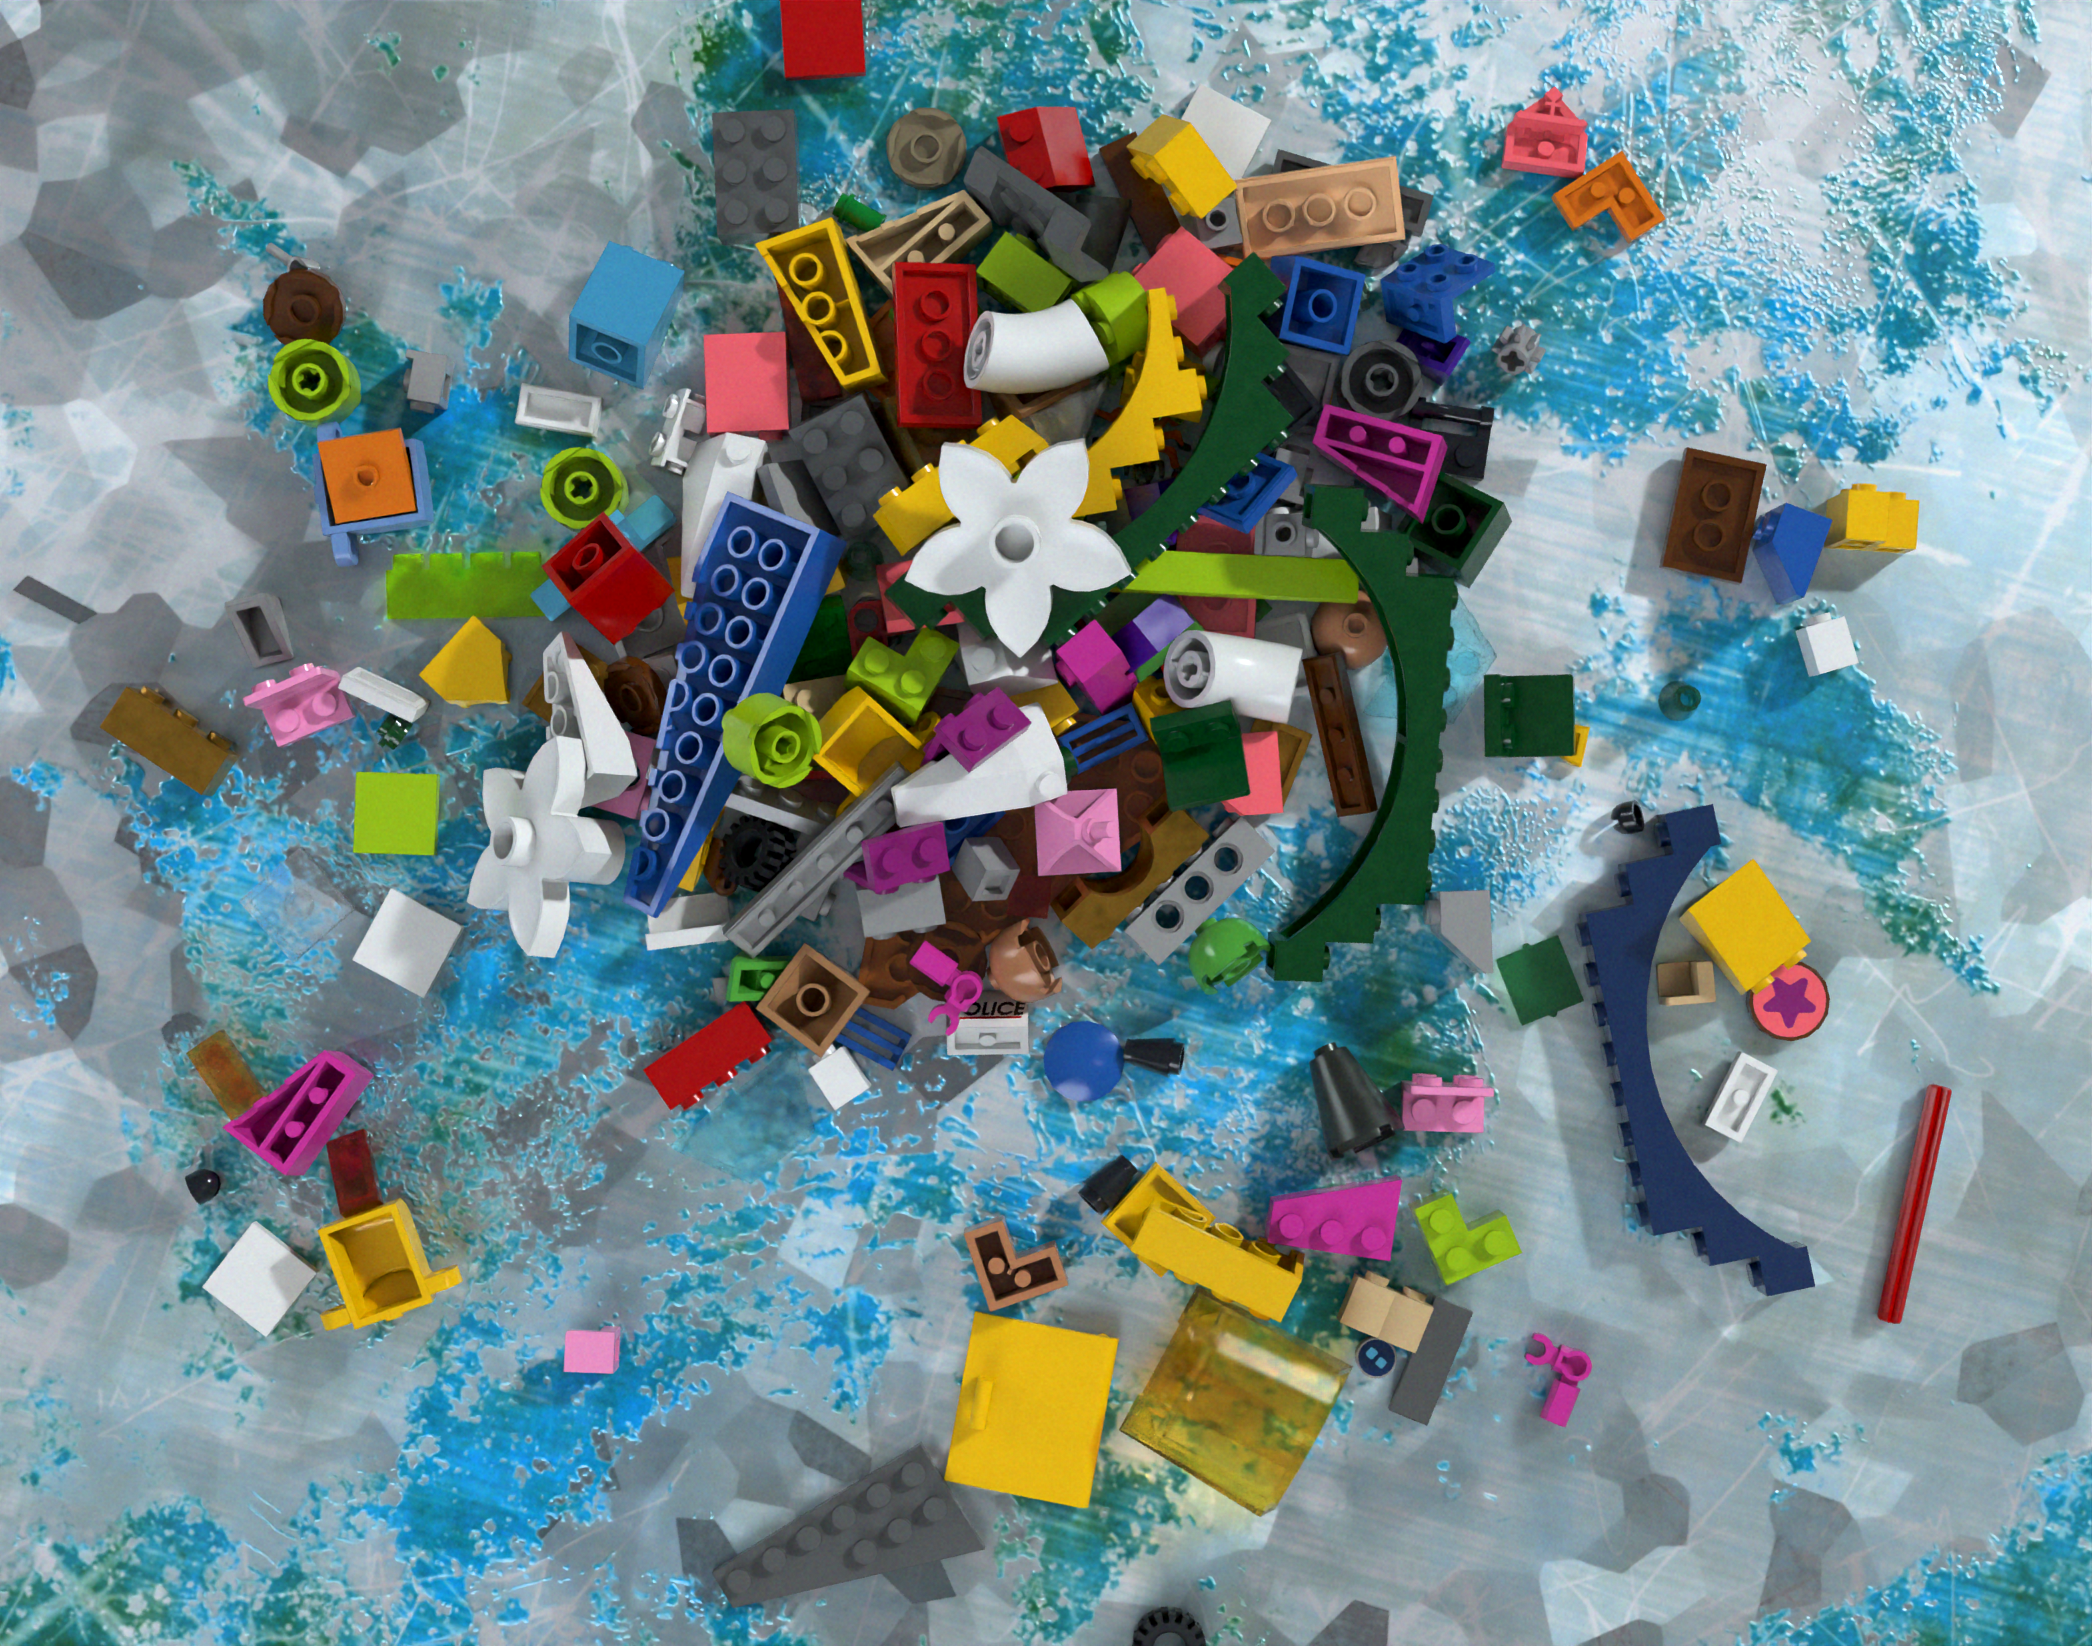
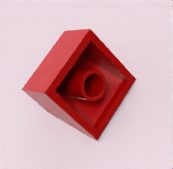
M1033 107L997 117V129L1006 163L1050 193L1052 191L1073 193L1096 187L1076 107Z

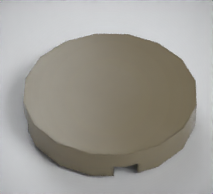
M917 108L909 111L910 113L902 118L900 117L893 124L887 137V158L893 173L904 184L918 190H936L950 184L960 174L966 161L967 143L961 127L950 114L936 108Z

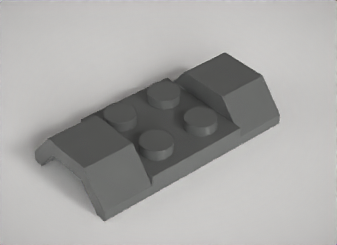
M980 146L975 151L963 181L969 196L991 220L1000 226L1012 225L1017 233L1037 242L1044 253L1052 258L1055 265L1080 282L1103 280L1109 275L1107 268L1080 250L1091 227L1090 219L983 146Z

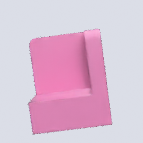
M604 1326L600 1331L568 1330L565 1334L564 1372L613 1374L619 1368L621 1326Z

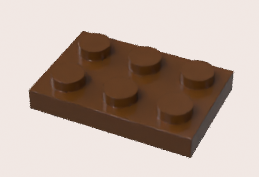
M1689 447L1685 448L1659 568L1736 585L1741 584L1767 464Z

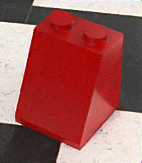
M604 511L541 566L568 603L613 645L623 637L630 635L645 617L653 610L663 606L667 598L675 592V589Z

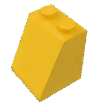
M1754 859L1750 860L1692 905L1679 918L1681 923L1741 996L1749 989L1757 995L1775 981L1770 973L1782 964L1787 970L1807 956L1802 948L1811 942Z

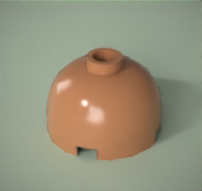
M1358 589V601L1356 604L1321 602L1311 618L1310 633L1316 652L1319 655L1343 651L1348 670H1356L1371 665L1383 655L1388 646L1373 604L1365 590Z
M1028 918L1007 927L996 936L989 952L990 966L986 969L988 979L996 990L1001 989L1006 996L1022 1003H1033L1060 992L1062 988V977L1054 979L1052 968L1059 966L1056 955L1042 930L1038 926L1031 929L1028 927L1031 921Z

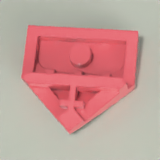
M1556 87L1547 91L1543 98L1524 111L1520 110L1515 113L1513 121L1506 128L1501 168L1578 179L1583 176L1588 135L1584 131L1588 124L1584 119H1578L1562 101L1563 95Z
M1277 731L1242 733L1251 793L1248 796L1221 801L1224 804V809L1228 813L1236 812L1239 816L1283 813Z

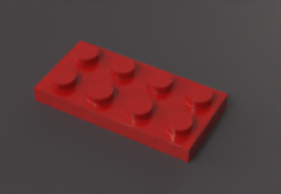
M894 262L892 266L897 427L978 429L982 425L981 390L966 387L963 371L968 340L978 320L976 264Z

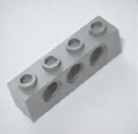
M1228 816L1211 833L1216 838L1215 841L1205 850L1201 847L1196 854L1188 857L1183 862L1187 868L1177 878L1172 875L1166 883H1161L1154 890L1158 896L1147 907L1142 904L1141 907H1136L1125 918L1129 925L1124 931L1158 966L1275 852L1242 816L1238 817L1235 821ZM1223 847L1231 849L1236 855L1235 866L1226 872L1219 870L1214 863L1215 853ZM1193 876H1200L1207 883V893L1199 900L1189 898L1185 892V884ZM1166 904L1174 906L1179 915L1177 923L1171 928H1162L1156 921L1157 910Z

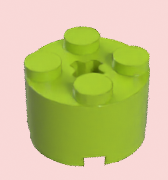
M1118 270L1114 271L1103 280H1096L1071 295V299L1080 308L1096 334L1105 352L1109 366H1113L1134 355L1136 352L1145 349L1148 332V313L1145 309L1147 297L1145 290L1130 273L1123 271L1118 274Z
M300 339L287 344L276 354L271 372L268 374L269 393L277 407L298 422L312 428H317L318 424L335 421L339 424L360 404L361 383L357 369L345 355L333 346L312 339ZM318 377L321 379L317 383L318 388L312 391L310 389L314 386L312 379Z
M569 448L556 454L544 469L540 488L542 503L552 518L573 532H581L603 511L607 516H610L617 509L623 514L629 504L628 485L624 474L602 452L590 448ZM583 483L591 487L589 489L591 495L586 499L579 496L581 494L579 486Z
M758 693L745 698L734 709L728 710L721 722L724 730L723 749L732 767L773 787H790L804 779L813 768L809 764L814 753L819 755L822 745L821 729L816 718L804 708L772 693Z

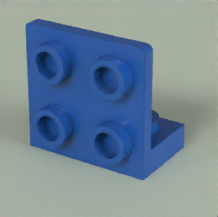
M1443 244L1427 247L1424 252L1407 263L1399 265L1396 270L1380 279L1386 322L1447 343L1457 336L1452 300L1495 272V264L1478 258L1476 255L1448 248V246Z

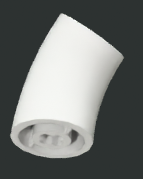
M1068 299L1056 306L1031 313L1004 314L991 311L982 313L976 321L968 340L963 371L964 381L968 388L993 393L1023 394L1044 392L1075 384L1108 369L1109 363L1086 317L1072 299Z
M1187 630L1177 636L1168 649L1164 661L1163 675L1166 691L1172 701L1183 708H1197L1231 700L1236 715L1287 724L1297 685L1303 648L1234 635Z

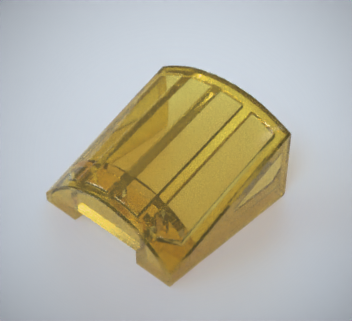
M1197 1286L1178 1320L1180 1324L1145 1389L1137 1395L1119 1431L1261 1517L1276 1509L1291 1485L1335 1406L1353 1366L1268 1321L1255 1317L1247 1310L1233 1303L1224 1302L1216 1298L1209 1290Z

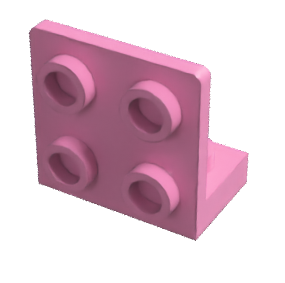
M313 663L294 668L289 672L291 678L277 684L275 679L261 682L251 688L253 694L242 698L246 707L263 711L275 742L280 748L356 717L347 693L338 689L341 681L338 672L323 668V666L314 667Z
M1412 1074V1081L1401 1080L1400 1118L1405 1126L1403 1131L1483 1133L1484 1097H1494V1088L1484 1084V1079L1478 1078L1475 1075H1453V1082H1442V1077H1437L1436 1074Z

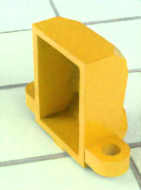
M859 686L843 694L818 722L822 734V745L819 755L814 753L812 757L851 791V794L839 806L836 818L896 761H899L911 773L920 769L919 765L925 756L923 748L936 736L934 728L942 718L933 711L927 712L919 717L914 727L911 726L907 730Z
M401 1198L330 1222L317 1230L344 1300L343 1304L330 1308L320 1314L325 1331L350 1323L353 1324L356 1330L384 1319L388 1322L402 1317L409 1310L432 1303L437 1292L449 1289L463 1281L458 1265H451L434 1272L429 1268L412 1215L407 1204Z

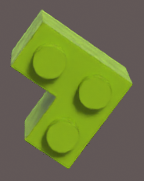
M1006 231L976 270L978 288L1009 311L1015 307L1022 313L1041 311L1060 304L1072 289V280L1068 278L1069 274L1053 263L1052 258L1047 262L1035 253L1037 247L1029 239L1019 233L1013 237Z
M922 628L904 657L868 636L849 666L842 686L848 690L859 686L888 713L914 727L954 661L960 644L935 629L930 631L928 628Z
M1446 1188L1408 1204L1437 1273L1446 1285L1522 1253L1507 1216L1500 1210L1465 1224L1452 1193Z

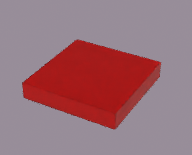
M780 0L786 81L866 76L862 0Z

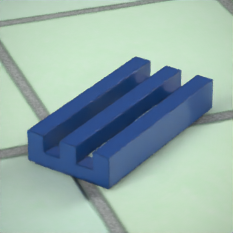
M1132 703L1058 738L1061 747H1067L1073 754L1077 763L1078 774L1149 740ZM1126 714L1128 715L1130 722L1072 750L1069 742ZM1135 729L1138 736L1079 764L1076 757Z
M859 1007L855 1012L857 1016L901 1038L898 1045L849 1020L845 1028L893 1053L891 1058L889 1059L842 1033L838 1035L835 1041L893 1071L912 1034Z

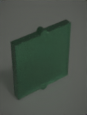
M1558 935L1532 945L1524 943L1522 949L1495 959L1522 1026L1548 1015L1556 1017L1558 1011L1584 1001Z

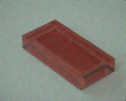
M363 1128L328 1141L326 1147L340 1214L344 1218H348L384 1205L369 1133Z

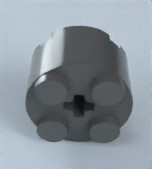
M1389 339L1368 342L1353 350L1342 366L1336 384L1337 401L1342 409L1397 423L1410 412L1418 401L1423 387V379L1415 355L1406 346ZM1379 376L1386 380L1384 382L1385 388L1380 392L1373 389V381L1377 380Z

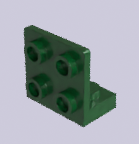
M1570 674L1529 676L1484 675L1485 757L1574 756V676Z
M1231 700L1150 718L1151 731L1161 753L1170 811L1176 812L1248 796L1251 793L1241 726Z

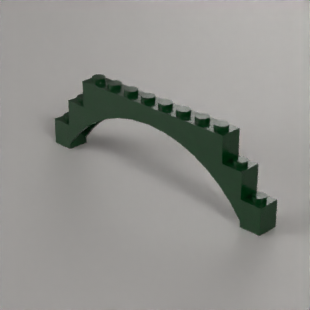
M1254 251L1217 286L1225 295L1226 338L1224 363L1212 410L1191 456L1172 484L1153 505L1120 532L1111 536L1122 550L1131 568V574L1109 587L1090 592L1071 591L1053 584V604L1049 620L1038 639L1046 649L1054 642L1059 647L1068 642L1078 632L1074 624L1084 614L1090 619L1097 615L1109 603L1104 596L1113 587L1117 586L1120 591L1126 588L1139 575L1134 568L1145 558L1151 563L1170 547L1165 541L1176 529L1181 535L1184 534L1200 519L1195 513L1198 508L1206 501L1213 507L1230 491L1229 487L1225 484L1236 473L1243 479L1261 462L1255 455L1266 445L1273 451L1291 434L1286 427L1294 418L1261 383L1263 380L1268 386L1273 383L1287 369L1282 362L1291 353L1258 318V316H1261L1266 321L1284 304L1279 297L1286 291L1287 287ZM907 570L884 592V596L917 632L924 625L930 631L949 614L944 609L949 604L982 640L989 634L995 639L998 638L990 625L986 613V589L982 586L976 590L958 595L928 592L905 581L909 571Z
M1305 483L1302 525L1316 529L1339 552L1356 574L1373 604L1385 634L1393 665L1397 696L1396 742L1391 771L1380 807L1365 839L1348 866L1332 886L1306 912L1281 931H1268L1267 942L1270 944L1271 950L1266 954L1265 971L1274 981L1322 982L1323 970H1327L1330 963V950L1325 945L1326 942L1373 944L1374 932H1378L1381 925V912L1377 904L1425 905V894L1430 893L1432 887V874L1430 869H1428L1429 854L1434 852L1436 844L1435 831L1431 828L1433 813H1437L1439 808V792L1435 789L1436 773H1440L1443 766V752L1439 749L1440 733L1445 731L1447 724V713L1445 708L1442 707L1444 692L1449 690L1451 681L1450 669L1446 667L1447 653L1452 650L1454 645V629L1450 626L1451 610H1455L1458 603V589L1454 585V578L1443 574L1406 572L1407 566L1412 564L1414 547L1412 541H1409V534L1398 530L1361 528V522H1365L1368 516L1369 503L1368 498L1364 496V489L1355 486Z

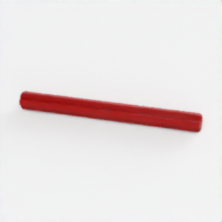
M1930 1084L1927 1087L1877 1314L1878 1318L1884 1322L1900 1324L1902 1321L1952 1094L1951 1089L1935 1084Z

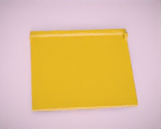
M975 1311L944 1481L1072 1507L1088 1508L1119 1338L1108 1337L1104 1333L1096 1335Z

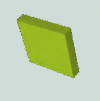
M356 772L353 853L437 856L440 775Z

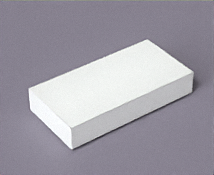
M522 383L515 423L521 426L597 438L604 399L596 395Z
M356 667L343 675L338 687L340 690L411 723L426 713L430 703L427 698L361 667Z

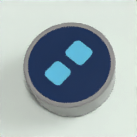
M1368 1336L1357 1345L1355 1361L1358 1368L1366 1376L1383 1378L1389 1375L1395 1368L1397 1354L1392 1344L1379 1338Z

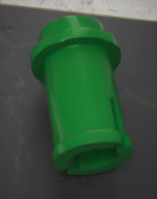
M842 193L832 212V215L838 217L837 222L842 224L845 221L865 233L881 227L880 224L885 222L887 215L881 214L855 200L856 195L853 193L850 196Z

